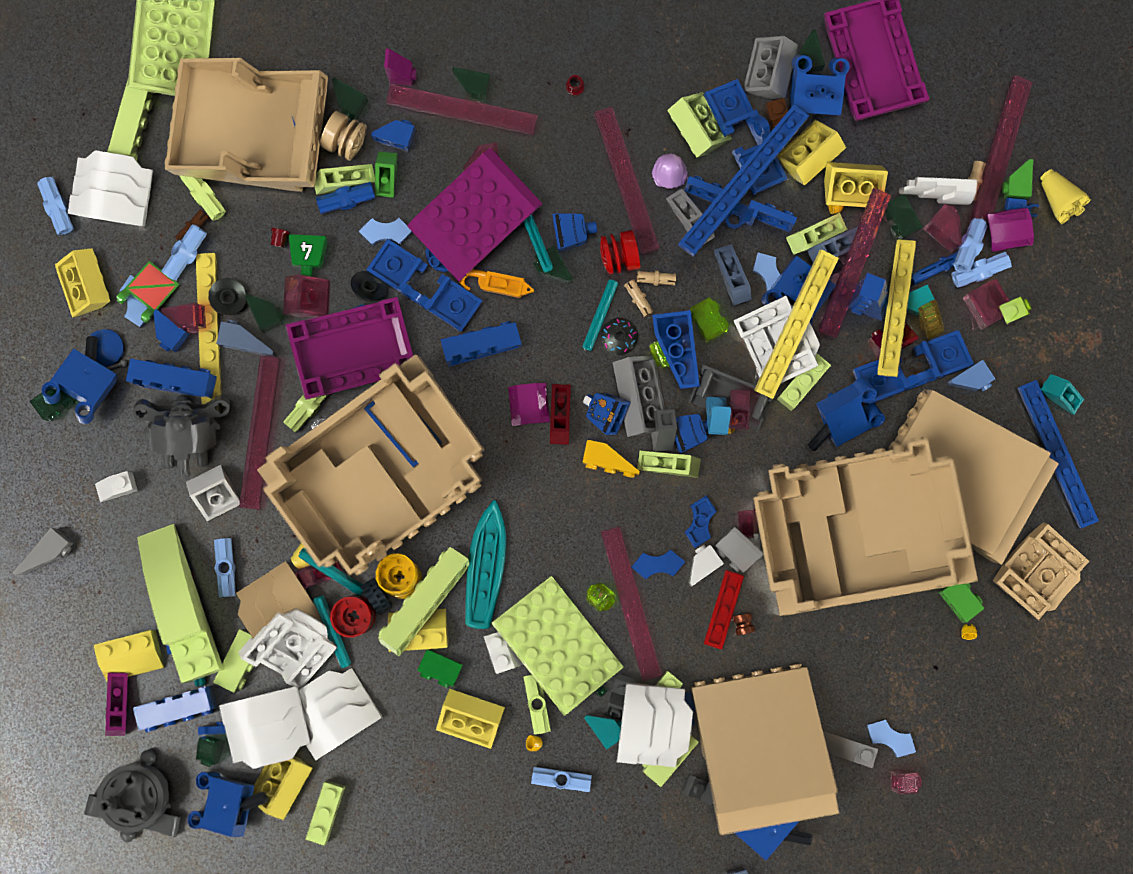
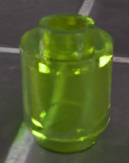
M658 341L650 344V353L657 367L661 366L662 369L668 367L669 364Z

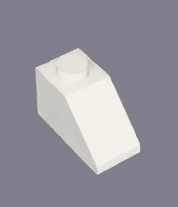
M129 471L109 476L95 484L100 502L138 491L134 475Z
M702 545L695 550L697 554L693 556L689 579L690 586L695 585L724 564L711 545L707 547Z

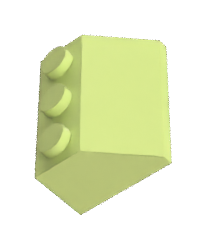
M704 92L682 97L668 109L671 119L678 126L681 135L686 139L696 157L707 155L732 140L730 135L724 137L704 97Z

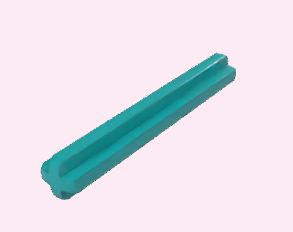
M531 215L523 222L544 272H548L553 269L534 218Z
M608 280L582 348L587 351H592L618 286V282L615 280Z
M306 548L299 552L298 557L348 590L356 595L363 593L362 584L333 565L327 568L325 566L319 567Z
M323 595L317 596L313 601L322 623L327 627L329 640L337 646L334 653L341 668L348 667L351 661L340 634L332 627L330 621L331 612Z

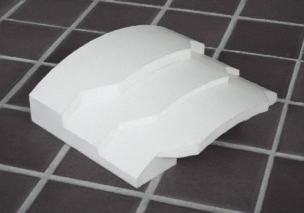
M94 151L86 159L78 157L68 214L145 226L153 170L141 168L136 159L131 156Z
M917 177L915 180H908L906 187L899 188V193L918 195L919 198H935L939 204L969 205L976 194L977 180Z
M787 296L734 320L739 334L744 339L759 371V377L793 308ZM810 321L780 384L818 366L815 356L820 343Z
M294 609L286 613L278 612L267 626H264L254 638H250L238 653L242 660L255 667L262 663L282 674L285 683L292 687L298 686V690H300L335 651L337 646L328 639L326 625L299 609Z
M352 668L344 673L328 671L298 690L311 743L306 746L315 761L382 718V715Z
M626 682L617 762L676 767L677 759L688 752L693 711L684 701L685 689Z
M298 686L219 705L233 763L243 761L254 769L293 759L300 746L311 744Z

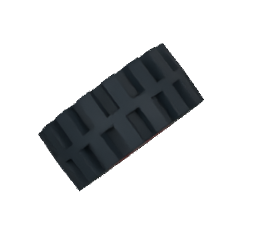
M375 578L361 586L365 596L378 615L392 607L391 602L383 589L379 587Z

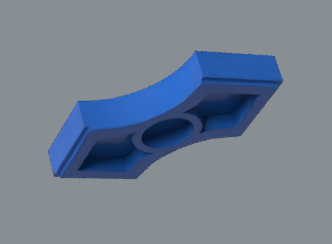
M707 495L690 505L693 512V520L691 526L684 533L694 548L711 538L708 524L710 518L717 511Z
M672 550L656 557L649 556L643 552L631 568L645 579L652 574L660 572L667 573L673 577L685 561Z

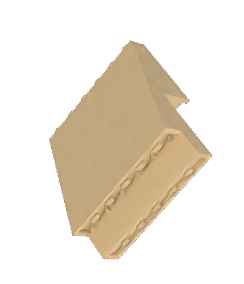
M241 58L180 59L177 84L175 86V100L172 106L173 114L172 121L170 122V135L167 142L168 150L165 159V170L174 175L303 192V187H314L328 76L320 70L258 71Z
M924 389L918 395L914 408L908 412L906 422L899 428L898 436L890 444L888 450H894L893 447L897 445H905L906 448L908 443L912 442V438L923 437L924 440L928 439L933 463L937 462L936 459L948 456L949 459H953L971 549L991 562L1002 565L1059 463L1049 457L1051 453L934 390Z
M801 663L791 664L788 669L774 667L771 668V672L763 673V670L751 672L752 675L744 676V673L732 675L733 679L725 680V677L714 678V682L706 683L705 680L694 682V686H690L702 755L707 764L720 835L839 814L835 795L838 792L806 666H802Z

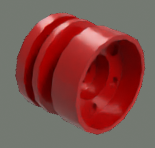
M632 229L620 232V241H616L613 234H610V243L607 242L605 235L600 236V254L608 275H613L614 265L617 273H621V264L623 263L628 271L640 269L639 253Z
M352 595L342 598L334 604L331 610L330 621L338 634L354 638L367 633L373 627L376 621V611L368 598L361 595ZM357 611L356 614L359 615V618L354 620L351 613Z

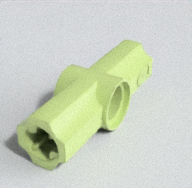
M180 176L181 180L191 191L190 194L204 208L213 221L220 219L226 213L224 207L216 199L215 193L202 178Z
M302 395L297 401L294 410L283 422L297 433L305 422L318 412L321 403L328 395L305 400L304 395Z
M533 675L523 676L534 735L550 732L543 688ZM533 699H541L543 706L540 709L533 708Z

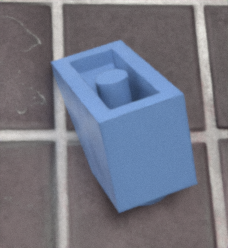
M982 360L947 382V384L971 391L979 389L985 391L992 386L991 382L995 380V377Z

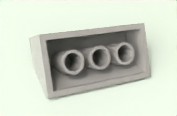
M655 356L627 357L612 362L619 397L631 402L624 417L627 437L642 436L655 432L654 412L665 410Z

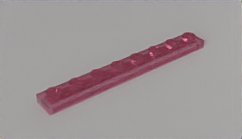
M1018 75L1012 78L982 178L983 181L971 215L973 219H983L986 221V224H989L986 214L993 213L1033 83Z
M390 84L386 100L388 105L534 135L537 115L392 84Z
M609 107L596 111L594 116L640 253L643 255L658 250L659 245L613 108Z
M872 189L818 330L833 338H837L891 195L879 189Z
M260 356L239 504L240 508L260 509L264 479L257 469L266 463L280 358Z
M620 527L601 531L642 681L660 677V669Z

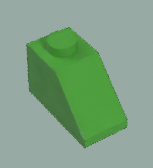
M378 152L375 162V196L394 198L398 153Z
M1029 159L1003 182L1002 193H1004V199L1010 197L1028 200L1032 197L1033 159Z

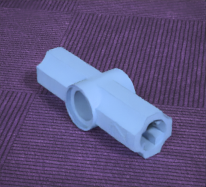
M45 177L40 179L37 184L44 199L43 206L48 216L51 217L56 233L58 235L70 233L74 228L67 213L68 207L63 196L59 193L54 178Z
M972 219L966 234L958 243L959 252L953 265L955 270L960 273H968L971 270L975 257L983 248L982 239L988 227L983 219Z
M192 224L183 239L177 241L173 246L172 255L161 272L172 280H177L186 265L191 264L195 260L197 249L207 233L197 225Z
M1006 252L988 259H980L973 262L968 273L952 272V280L957 288L969 285L975 281H983L992 277L993 274L1011 268V260Z
M232 538L215 539V572L217 573L219 598L236 596L234 574L236 567L233 562ZM225 562L229 564V571L227 573L221 571V566Z
M534 767L531 784L590 792L592 775ZM563 774L567 777V782L565 784H558L556 777Z

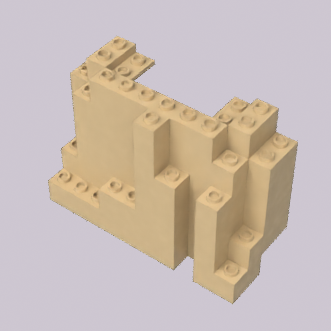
M414 355L400 366L395 363L379 375L381 377L380 381L289 447L281 446L266 457L268 462L257 469L268 484L263 490L319 567L325 566L327 568L340 561L349 575L355 573L357 576L369 568L367 564L376 559L379 562L386 557V551L390 548L395 550L403 544L401 540L407 536L410 539L419 533L417 530L423 525L428 527L437 521L435 517L439 513L442 516L451 509L449 506L452 503L456 502L459 504L466 499L465 494L468 491L473 493L481 487L479 483L483 480L470 462H475L483 456L481 452L485 449L446 397L445 392L433 377L434 375L418 355ZM372 401L375 402V405L370 408V411L381 422V424L386 428V430L391 434V436L396 440V442L402 447V449L407 453V455L412 459V461L414 462L415 460H417L418 464L414 468L400 453V451L395 447V445L390 441V439L385 435V433L380 429V427L374 422V420L369 416V414L364 410V408L367 405H369ZM424 421L428 424V426L433 430V432H434V433L439 437V439L443 442L441 445H440L439 442L436 440V438L434 437V435L431 433V431L429 430V428L426 426V424L424 423Z
M916 437L911 439L912 442H909L906 448L905 445H897L893 447L894 450L886 451L883 448L874 450V454L870 455L862 452L854 454V458L848 459L846 456L837 457L834 462L829 463L827 460L817 461L816 465L813 466L800 464L796 466L797 469L793 470L785 466V464L774 465L772 470H768L772 492H760L753 499L771 592H776L780 616L977 582L978 579L953 459H949L948 456L936 459L937 462L933 463L928 439L924 440L923 437Z

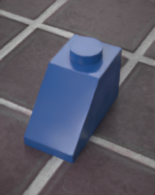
M403 119L401 121L395 120L373 131L371 137L373 141L409 152L416 130L410 121Z
M155 309L153 313L156 338L161 342L159 345L167 352L171 349L176 353L189 334Z

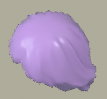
M670 153L660 156L652 170L655 184L666 189L678 188V186L684 185L686 179H688L687 167L684 161L675 154Z

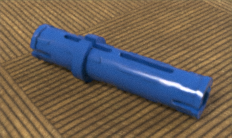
M959 250L947 257L943 256L939 258V261L912 273L911 284L916 285L942 271L950 270V267L954 266L953 264Z

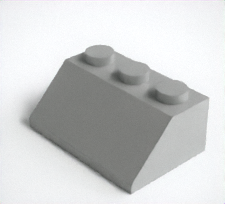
M785 36L756 38L743 87L744 92L769 99L785 98L793 68L792 59L796 56L798 44Z

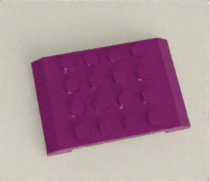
M870 0L824 14L825 27L834 57H841L849 62L850 68L846 73L844 90L855 121L929 101L926 86L921 80L901 15L902 8L899 0ZM842 61L836 63L839 71L843 68Z
M489 148L418 213L407 227L460 282L543 203L500 157Z
M397 297L333 314L285 324L305 400L378 382L381 380L379 375L395 363L400 366L413 357Z

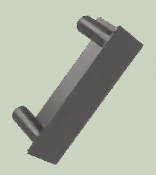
M703 365L698 375L700 387L693 388L688 403L706 409L707 397L726 398L727 407H731L730 418L759 431L772 399L754 391L756 385Z

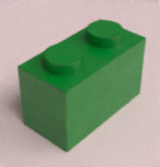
M427 649L417 671L421 672V677L431 680V678L439 680V685L449 688V685L452 687L455 685L463 664Z

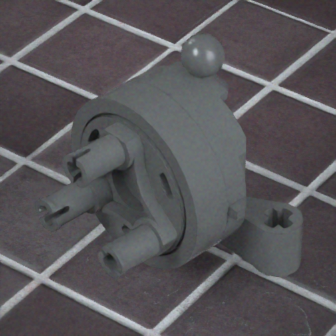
M181 395L170 406L160 407L146 399H140L135 403L133 416L139 421H150L144 429V434L149 433L150 449L153 452L162 454L163 468L165 469L175 467V456L178 476L183 477V470L185 476L191 475L189 459L193 453H196L197 466L204 467L209 465L208 449L216 445L215 430L220 429L219 424L213 417L227 415L230 408V400L225 395H218L206 404L195 405L188 396ZM218 403H222L224 408H220ZM140 407H144V410H146L145 413H142L141 410H139Z
M152 750L142 752L140 757L142 763H132L112 770L97 788V795L89 794L84 814L102 818L110 827L120 831V838L124 842L129 843L133 841L135 832L143 829L168 836H177L182 816L165 812L166 808L171 807V804L168 803V783L163 774L151 765L156 760V755Z

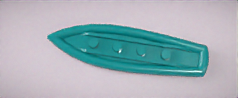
M496 500L489 504L478 521L468 557L470 564L467 568L465 624L475 629H488L491 626L505 564L506 532L502 513Z

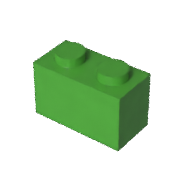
M969 583L944 587L939 591V594L962 623H967L985 609L982 606V599L977 594L974 595L971 592Z

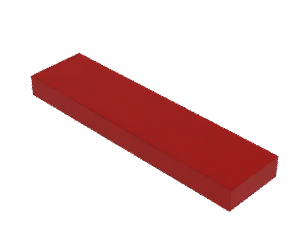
M725 570L703 644L722 650L744 575Z

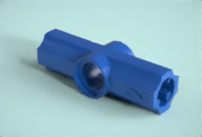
M371 182L354 187H341L335 190L334 193L317 197L316 200L320 213L324 214L338 209L347 210L353 208L358 203L375 199V194Z

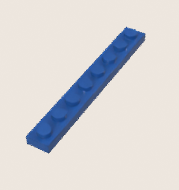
M1037 380L1018 387L1017 389L1044 450L1050 452L1049 457L1059 463L1054 473L1079 529L1098 522L1097 515Z

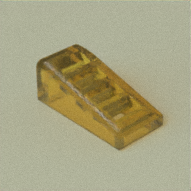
M935 299L918 308L920 328L928 339L944 331L942 318Z

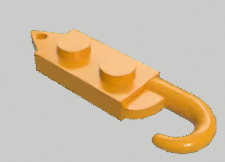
M473 269L460 281L461 287L468 291L470 287L466 286L465 279L468 276L478 277L480 288L487 292L521 298L523 295L534 292V289L525 282L524 278Z

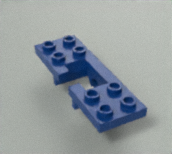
M736 79L705 92L704 97L724 137L735 132L732 125L746 121L757 145L747 150H744L743 147L733 150L732 153L741 169L770 134V126L768 121L759 115L757 109L753 110L739 80ZM777 157L750 188L753 195L788 179Z
M689 176L684 192L713 202L723 189L720 184L704 182L702 177ZM751 200L749 206L738 203L724 220L730 229H737L744 224L752 226L756 219L790 233L797 217L790 211L783 210L782 212L777 210L774 205L768 203L764 205ZM731 215L738 216L739 223L736 225L731 224L729 217Z
M387 238L366 270L462 333L483 301L443 274L437 281L440 287L431 299L420 294L407 283L416 270L423 274L428 264Z
M959 330L927 342L923 341L913 347L916 357L925 354L931 368L915 376L913 374L905 378L900 364L898 377L878 375L879 360L853 369L856 380L860 377L867 378L877 392L876 397L868 402L867 406L972 367L974 365Z

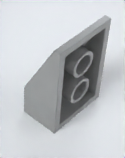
M736 527L731 528L714 546L717 549L715 552L722 559L726 557L731 562L729 564L730 567L737 573L739 570L742 573L745 572L763 555Z

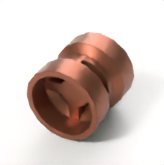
M751 613L732 616L733 622L737 626L735 630L736 635L756 632L751 622Z

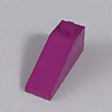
M386 49L384 69L389 83L412 86V81L416 80V68L413 67L412 62L391 49Z
M108 673L105 736H125L128 673Z

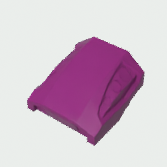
M1028 208L1002 210L986 214L990 226L992 243L990 248L992 252L1033 245V224Z
M531 383L508 387L512 426L550 423L546 383Z

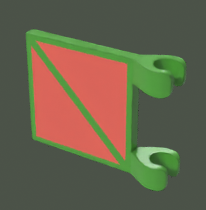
M150 261L116 297L117 301L123 304L131 294L147 307L141 314V320L144 323H147L152 318L154 310H158L179 286L176 281L163 274L162 270Z

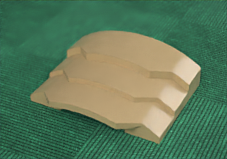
M1043 522L1015 548L999 569L993 582L1039 620L1046 611L1055 610L1070 590L1080 581V572L1089 560L1049 524Z
M286 561L236 593L241 601L238 616L252 638L264 626H267L278 612L286 613L299 609L322 622L315 605Z

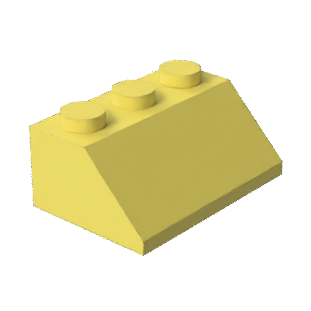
M815 120L799 136L791 141L777 155L781 166L795 180L806 185L826 167L827 162H831L846 149V146L837 131Z
M827 162L824 178L826 205L882 208L888 171L882 165Z
M93 248L73 250L55 264L72 317L100 309L110 302L109 293L106 290L103 275L100 272Z
M436 609L404 651L448 648L446 609ZM395 612L388 613V624L391 622V617Z
M149 630L94 645L97 662L106 681L108 673H128V677L165 668L156 630Z
M449 689L436 730L491 749L505 707Z
M296 756L293 759L264 766L254 784L253 795L265 792L268 795L267 803L258 807L266 814L284 820L308 778L312 767Z

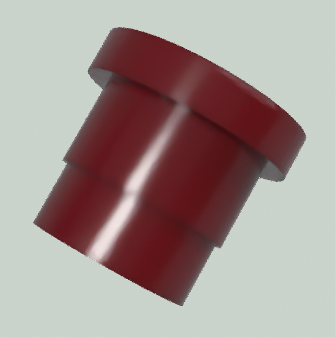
M572 75L567 80L566 90L570 95L578 96L584 91L585 84L580 76ZM572 81H578L580 85L578 87H572L570 83Z
M271 227L273 232L270 245L284 248L290 231Z

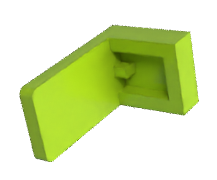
M1018 297L999 306L1007 324L1029 315V310L1032 309L1028 299H1023V297Z

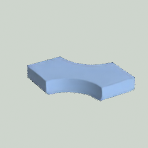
M372 218L359 231L372 245L387 240V238L400 245L413 233L400 218L391 223H380Z
M757 253L753 272L764 280L767 291L770 290L780 276L776 267V257Z
M129 276L120 291L132 281L133 276ZM130 294L127 299L128 306L124 317L142 328L144 322L141 320V314L147 307Z
M885 719L867 724L872 744L881 743L889 746L897 758L916 752L910 733L894 731Z

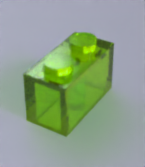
M709 297L690 307L691 316L707 344L728 332L727 327H729V324L725 317L720 316L718 312L720 308L715 300L712 301Z

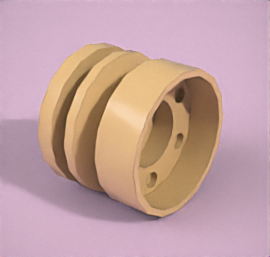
M335 111L323 130L320 147L330 152H335L338 148V155L340 157L345 155V159L351 161L364 142L367 125L362 122L358 124L356 119L352 120L349 124V117Z

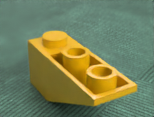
M587 440L582 464H586L585 468L597 470V467L605 468L604 472L616 474V471L624 472L623 476L631 478L639 475L640 471L606 443Z

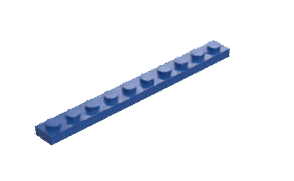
M796 105L790 108L678 244L679 247L693 257L806 122L809 117L807 113Z

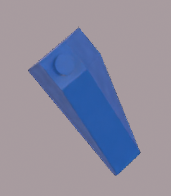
M691 310L652 315L655 336L680 389L700 387Z

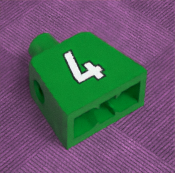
M289 234L293 267L301 268V279H312V269L322 268L328 243L326 236Z

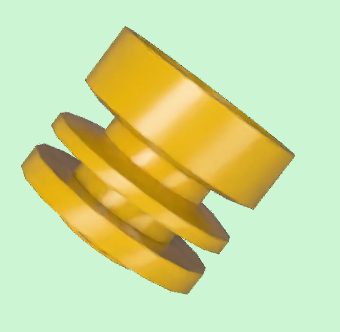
M399 553L384 557L376 569V581L379 587L397 599H406L407 596H411L415 591L417 583L422 580V573L419 567L406 555ZM403 575L405 578L399 581L398 578H401Z

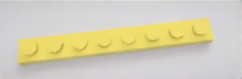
M897 240L878 375L898 377L916 241Z
M819 250L754 391L771 399L774 398L839 259L838 257L824 250Z
M203 253L196 255L200 368L211 370L210 374L217 376L212 397L214 399L216 396L222 395L220 346L216 344L219 333L218 312L210 306L208 295L212 284L217 281V265L215 253ZM201 397V404H206L212 399Z

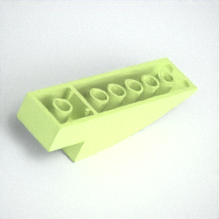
M175 524L137 537L143 573L163 645L170 647L181 683H190L224 670Z

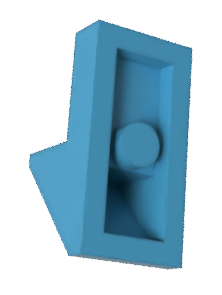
M707 397L708 434L727 435L731 407H727L726 398Z

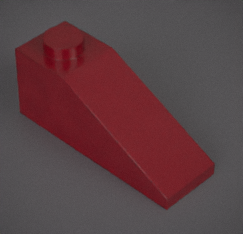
M552 384L550 444L569 445L571 385Z

